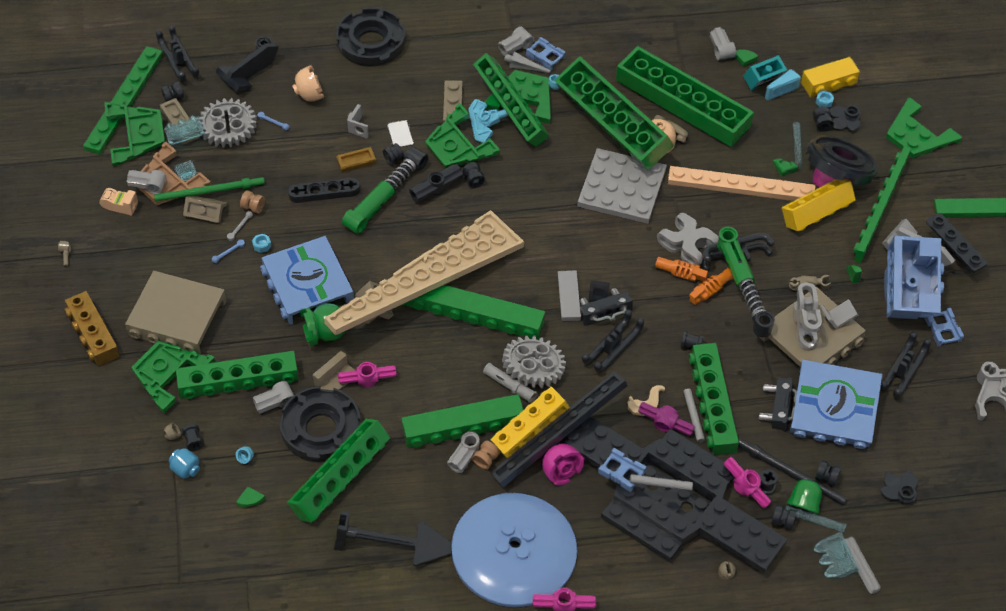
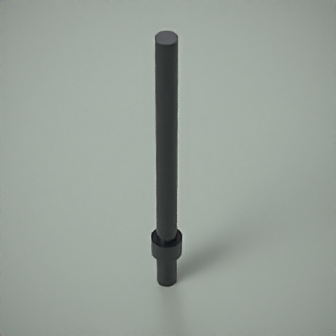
M741 438L738 440V446L750 452L749 455L754 458L766 461L799 481L807 479L818 483L822 494L842 505L845 504L847 498L762 451V448L758 445H752Z

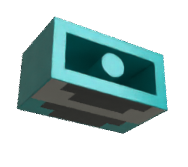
M778 55L751 66L743 77L750 89L754 90L774 82L787 69Z

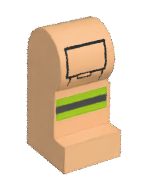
M107 188L100 199V205L111 211L133 215L138 205L135 191L128 190L126 193Z

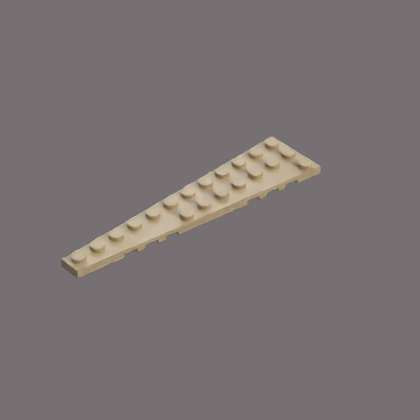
M490 210L476 219L470 227L466 226L462 228L459 234L450 236L447 242L439 243L433 249L425 252L393 273V277L390 279H384L379 282V286L376 288H370L365 291L364 296L356 297L348 304L325 317V325L337 335L523 248L524 241Z

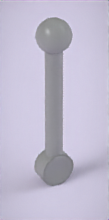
M251 211L246 212V216L232 233L227 235L229 241H233L235 234L249 218H252L253 213Z

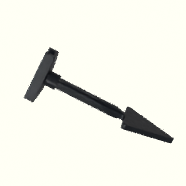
M341 511L334 545L335 550L342 551L346 538H359L415 548L413 566L415 567L452 555V543L422 521L418 523L417 537L410 538L357 529V527L349 526V512Z

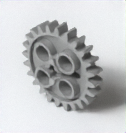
M224 98L221 103L216 100V105L210 103V108L204 107L205 112H201V117H198L200 134L203 135L204 140L208 139L209 144L215 141V146H218L220 143H222V147H225L226 144L232 147V143L238 146L240 140L245 143V137L251 138L250 133H255L254 128H257L255 111L251 109V106H246V102L240 104L239 99L233 102V98H231L227 102ZM225 112H228L230 134L227 133Z
M525 336V340L518 337L517 341L512 340L511 344H507V347L504 349L502 362H504L503 368H507L506 373H512L511 379L517 377V383L524 381L525 386L531 383L533 388H535L536 384L543 388L544 383L548 387H550L551 382L556 384L557 379L560 380L564 374L566 361H564L565 355H561L562 350H556L557 345L550 346V341L545 343L542 337L536 340L535 336L532 339Z

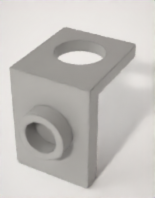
M357 104L354 111L350 112L347 118L348 132L368 138V125L359 122L362 117L361 105ZM356 126L362 128L364 132L358 131Z
M850 300L843 302L830 311L824 305H821L827 319L835 329L858 316Z

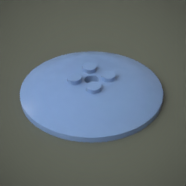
M520 493L498 494L476 503L462 516L456 526L452 539V559L463 583L482 599L507 607L533 605L534 594L554 595V591L563 588L568 582L574 570L577 557L575 535L569 522L559 510L540 498ZM511 541H518L520 546L513 548L509 543Z

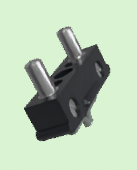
M616 288L611 290L613 296L588 303L586 298H582L580 300L582 304L580 306V313L583 324L588 325L605 319L615 320V316L625 313L626 310H633V298H630L627 292L619 293Z
M791 377L788 379L778 378L777 385L764 384L763 386L764 391L776 392L773 414H759L760 420L772 421V429L786 431L788 420L793 419L794 407L791 417H789L792 392L795 393V403L797 391L793 389V379Z

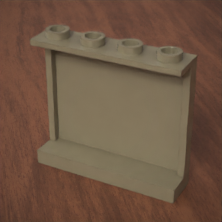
M153 270L125 323L127 333L135 339H144L153 344L160 341L181 347L182 350L189 352L197 351V354H200V344L218 307H224L226 303L225 290Z
M817 287L818 309L821 312L822 324L820 330L817 331L818 340L814 349H802L798 344L797 323H795L793 315L794 303L774 317L772 333L768 337H759L764 342L768 339L773 341L799 366L802 360L835 365L837 360L841 357L845 358L853 348L860 347L864 342L866 330L855 320L852 319L837 329L829 322L821 305H824L828 311L838 305ZM808 292L804 297H810L811 293ZM810 335L803 337L806 342H812Z

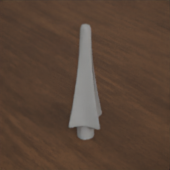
M516 52L513 53V56L505 55L504 61L510 62L509 68H521L544 73L551 72L550 69L540 66Z

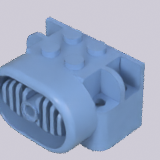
M893 237L888 246L887 267L884 273L887 318L918 319V317L928 318L934 314L941 313V293L944 290V283L941 282V275L944 272V264L941 263V238Z

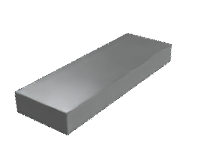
M558 271L561 321H581L577 271Z

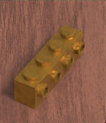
M87 291L66 299L67 308L64 311L68 319H73L74 322L71 323L75 332H80L81 336H79L83 347H88L87 354L90 360H95L99 367L119 358L117 346Z

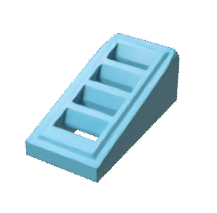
M792 69L787 71L767 86L765 99L770 100L797 89L801 79L800 75Z

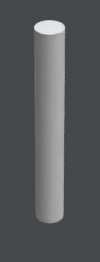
M685 389L683 392L692 425L695 426V436L697 442L702 443L705 441L692 391L691 389Z
M630 475V483L690 491L693 486L692 482Z

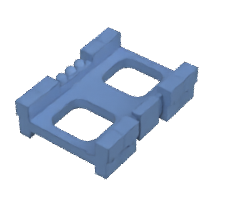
M542 37L530 48L526 49V56L533 61L536 59L543 67L550 70L553 69V66L560 59L566 57L565 51L558 47L555 48V46L549 44V41ZM537 45L545 48L541 53L533 50ZM551 53L559 56L555 61L546 58Z
M947 308L946 311L940 314H934L931 317L925 318L928 327H931L930 329L937 346L956 341L961 342L964 338L961 328L956 325L955 316L951 308ZM941 315L945 317L947 323L936 324L933 318ZM951 331L954 338L944 340L941 332Z
M614 448L611 455L599 467L598 471L599 474L608 479L611 477V480H614L621 487L631 492L636 483H630L623 476L628 470H632L642 476L645 473L646 466L638 461L633 463L632 460L624 457V453ZM610 460H615L621 464L617 471L613 472L606 467Z

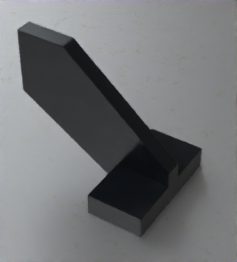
M276 43L264 44L234 67L218 66L216 73L236 92L250 91L252 85L246 79L272 64L279 45Z

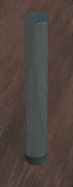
M796 122L793 124L795 164L798 168H801L803 166L800 123Z
M786 505L785 510L792 509L797 511L795 517L841 532L845 531L846 524Z

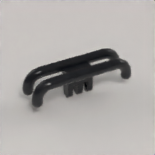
M169 26V33L172 39L170 41L171 51L164 40L162 31L157 30L156 37L178 80L181 82L186 80L185 72L179 68V65L184 63L191 75L197 77L199 69L193 65L180 42L175 26Z
M754 233L737 238L747 262L751 261L748 251L761 249L768 256L773 253L770 246H773L775 242L766 233ZM764 240L766 243H764V242H753V241ZM717 243L708 245L704 249L701 264L703 270L709 271L710 261L724 258L723 253L717 251L719 250Z
M626 310L620 323L589 355H582V362L590 364L604 350L609 355L601 363L596 362L594 364L596 372H603L639 335L644 326V319L638 318L633 330L622 340L623 330L632 317V311Z
M914 331L909 334L904 347L884 380L881 381L880 390L885 391L895 375L903 378L893 392L895 398L902 396L931 345V340L925 339L913 360L914 352L910 350L917 338V333Z

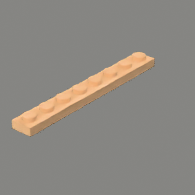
M670 166L668 179L669 185L795 201L815 190V185L675 166Z

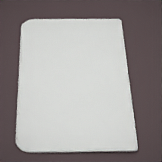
M407 120L388 124L393 144L397 143L399 146L413 144Z

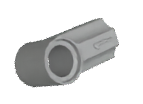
M518 27L513 31L512 36L498 43V48L503 56L506 54L510 55L520 48L527 49L531 47L534 37L523 27Z
M719 27L710 32L717 60L736 57L735 45L729 41L725 30Z
M129 170L127 185L144 188L151 194H159L162 192L167 176L160 170H153L151 173Z
M282 381L275 384L272 390L254 396L253 401L260 414L278 406L283 408L294 394L288 382Z
M467 432L462 436L460 445L447 462V466L452 471L463 473L472 460L474 453L480 450L479 436L476 433Z

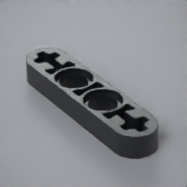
M355 178L295 184L289 188L288 194L289 199L294 203L352 197L359 194L360 183ZM337 187L338 190L335 192L329 191V188ZM318 189L320 192L312 194L311 190Z

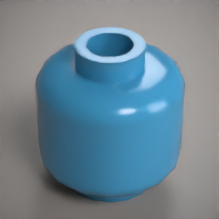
M186 448L175 450L169 458L170 469L183 479L190 476L194 477L200 469L198 466L199 458Z

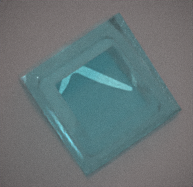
M192 160L174 166L177 176L184 182L197 174Z

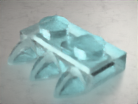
M191 115L187 121L180 119L178 124L175 125L168 122L166 128H164L170 145L204 135L200 119L194 115Z
M842 532L827 537L816 544L814 551L820 553L827 552L821 557L819 563L831 565L826 570L825 576L839 577L840 579L859 570Z

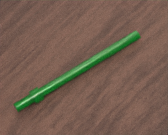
M243 178L241 181L159 193L154 194V200L156 202L239 188L243 190L250 189L251 186L264 185V178Z

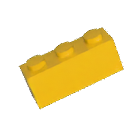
M848 57L803 71L801 84L809 96L814 97L822 91H836L840 88L856 84L860 71L852 59Z

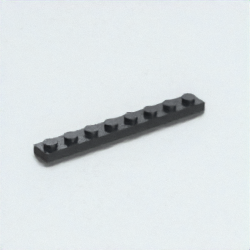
M614 371L491 471L492 477L502 487H505L550 448L559 443L628 386L626 381Z

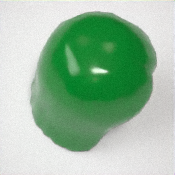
M802 479L794 486L787 504L819 514L822 497L821 487L812 480Z

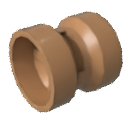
M247 190L241 197L240 207L246 210L251 209L252 212L259 214L264 207L265 197L254 195L253 192Z
M484 441L480 446V450L474 453L472 459L482 469H488L492 464V460L498 457L500 451L493 443Z

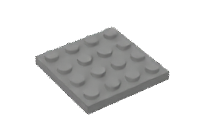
M597 148L577 206L648 224L667 165L656 163L651 169L647 170L632 156Z

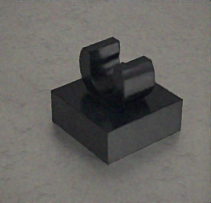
M591 280L588 300L597 301L608 297L610 283Z

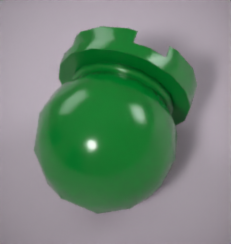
M323 304L318 306L314 312L309 307L300 310L301 317H304L306 324L302 326L307 343L309 342V347L316 346L319 339L325 342H333L344 335L346 331L335 335L325 325V317L340 307L335 304Z

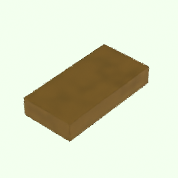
M371 147L336 156L342 173L376 164V158Z

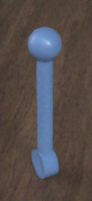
M264 112L258 113L259 119L268 120L281 126L284 130L289 129L287 123L283 124L265 116Z
M238 240L237 244L218 256H213L212 262L217 263L220 258L238 247H244V240Z

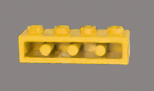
M843 178L842 181L835 179L781 208L786 227L795 231H801L806 226L819 222L821 218L834 214L838 209L845 208L856 200L851 181Z
M550 387L490 440L506 458H509L570 407Z

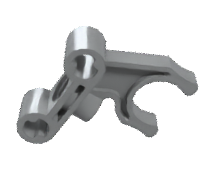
M985 362L977 374V380L982 385L975 403L977 418L980 421L984 420L987 415L984 408V403L987 401H997L1006 410V369H999L993 362Z

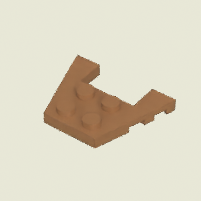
M167 142L162 145L159 153L156 152L154 154L153 160L149 165L146 164L141 172L151 173L153 170H160L166 174L167 179L161 193L211 185V182L201 172L184 182L167 167L165 163L177 156L176 150ZM138 188L156 205L174 200L169 199L155 202L154 194L149 193L144 188Z

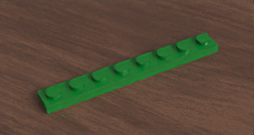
M146 46L112 99V105L120 106V104H124L127 107L132 106L163 56L162 50ZM104 112L84 143V151L101 155L123 118L107 120L106 113Z
M904 146L902 152H898L894 161L896 165L892 164L889 171L891 176L890 178L886 177L883 184L885 189L884 191L880 190L877 198L879 202L873 205L871 211L873 216H868L865 224L867 229H862L859 237L861 242H857L854 247L853 253L856 254L855 262L861 263L907 163L911 150L909 147Z

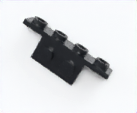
M941 213L926 220V224L941 238L943 244L972 273L987 266L988 262Z

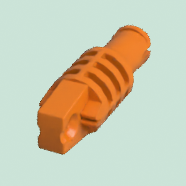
M658 257L655 268L669 271L673 276L694 282L695 280L705 281L708 276V271L700 269V266L678 259L672 261Z
M726 268L717 276L712 275L695 287L694 291L689 295L690 302L696 305L720 291L725 283L733 279L730 269Z

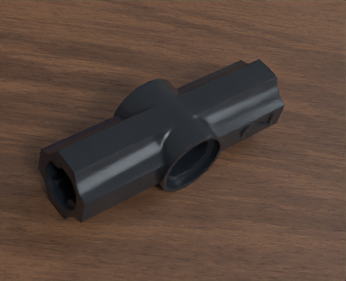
M454 164L441 172H431L428 179L409 189L414 202L419 203L432 195H441L446 187L463 178L461 168Z

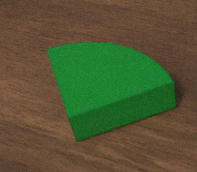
M737 50L735 58L744 67L757 61L758 55L748 50Z
M783 159L773 160V165L781 176L798 170V166L792 161L790 163L783 161Z
M848 265L846 270L852 284L859 283L862 273L861 268L856 265Z
M247 487L236 501V504L242 508L256 504L259 505L265 500V495Z

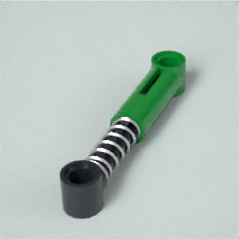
M411 146L406 151L404 161L400 164V167H397L396 171L392 172L388 179L381 181L354 210L350 209L345 213L342 225L356 234L362 233L367 222L394 195V188L397 189V185H401V181L405 180V177L409 176L410 172L416 169L422 170L428 162L429 155Z
M724 227L719 232L717 248L723 253L737 288L743 291L742 294L745 296L747 306L750 307L749 311L752 312L754 323L753 332L758 337H768L772 333L775 318L772 313L765 310V307L762 306L763 302L759 300L760 296L757 295L758 291L755 290L756 285H754L755 278L737 239L738 232L732 227Z

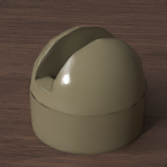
M172 422L164 428L163 434H165L166 439L175 440L181 436V431Z
M730 561L722 562L718 570L719 576L724 580L732 579L736 571L734 564Z

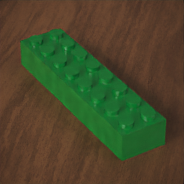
M639 46L617 66L616 81L730 147L752 125L753 111Z
M580 56L554 80L562 92L647 170L651 169L674 147V144L665 132Z

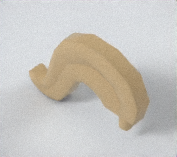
M660 385L652 387L647 401L633 400V397L630 396L627 403L628 410L633 415L645 416L638 412L640 404L645 402L657 408L659 392H664L665 387Z

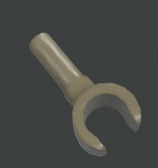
M59 241L58 251L63 252L64 266L67 267L71 247L69 242Z

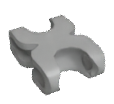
M680 213L676 216L675 220L676 227L680 231L673 232L666 228L662 229L657 234V240L670 252L682 251L681 259L683 261L700 266L703 256L698 249L717 243L718 236L708 228L696 229V220L685 213Z
M802 283L798 286L797 301L794 303L793 315L794 321L797 323L798 344L802 349L810 350L816 347L818 340L817 331L821 328L822 318L820 309H818L816 287L811 283ZM803 290H808L811 296L804 297ZM810 335L812 342H806L803 337Z

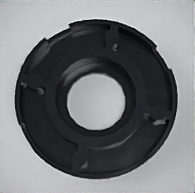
M376 7L362 8V12L354 15L351 12L339 22L336 30L337 46L340 52L354 63L367 66L384 64L394 59L402 51L405 45V27L400 23L399 17L391 11ZM369 32L378 33L384 38V41L374 45L358 42L363 34Z
M817 136L810 140L805 154L809 153L808 161L814 167L840 181L846 177L854 179V185H867L873 181L877 173V163L869 153L857 145L837 137Z
M320 386L311 387L298 392L284 405L280 420V430L285 445L294 454L308 460L324 461L360 426V413L354 400L345 392L336 388L327 390L321 389ZM324 415L330 417L336 424L335 431L325 437L310 436L306 432L308 421L316 416Z

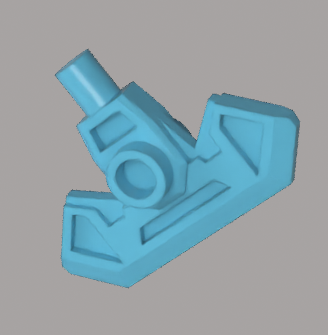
M475 99L468 108L475 140L484 143L493 135V131L488 127L498 123L500 118L508 116V113L505 109L497 111V109L485 111L487 104Z

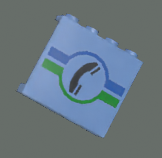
M326 236L262 257L263 265L260 266L262 275L264 277L267 276L269 290L274 291V300L277 305L280 304L282 318L287 319L289 325L293 324L292 315L300 313V310L309 307L311 309L340 298H344L346 304L354 299L353 290Z
M802 360L790 433L799 438H805L806 436L814 437L816 441L824 442L831 440L837 445L852 444L855 448L859 449L870 447L873 439L882 374Z

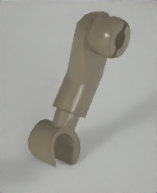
M656 115L654 117V119L665 120V118L660 115ZM668 120L674 127L675 133H678L676 140L685 142L688 132L678 124Z
M804 275L792 278L789 281V287L796 291L800 284L811 283L814 286L820 285L821 288L828 289L831 286V282L828 284H823V282L828 281L830 276L824 275L821 278Z

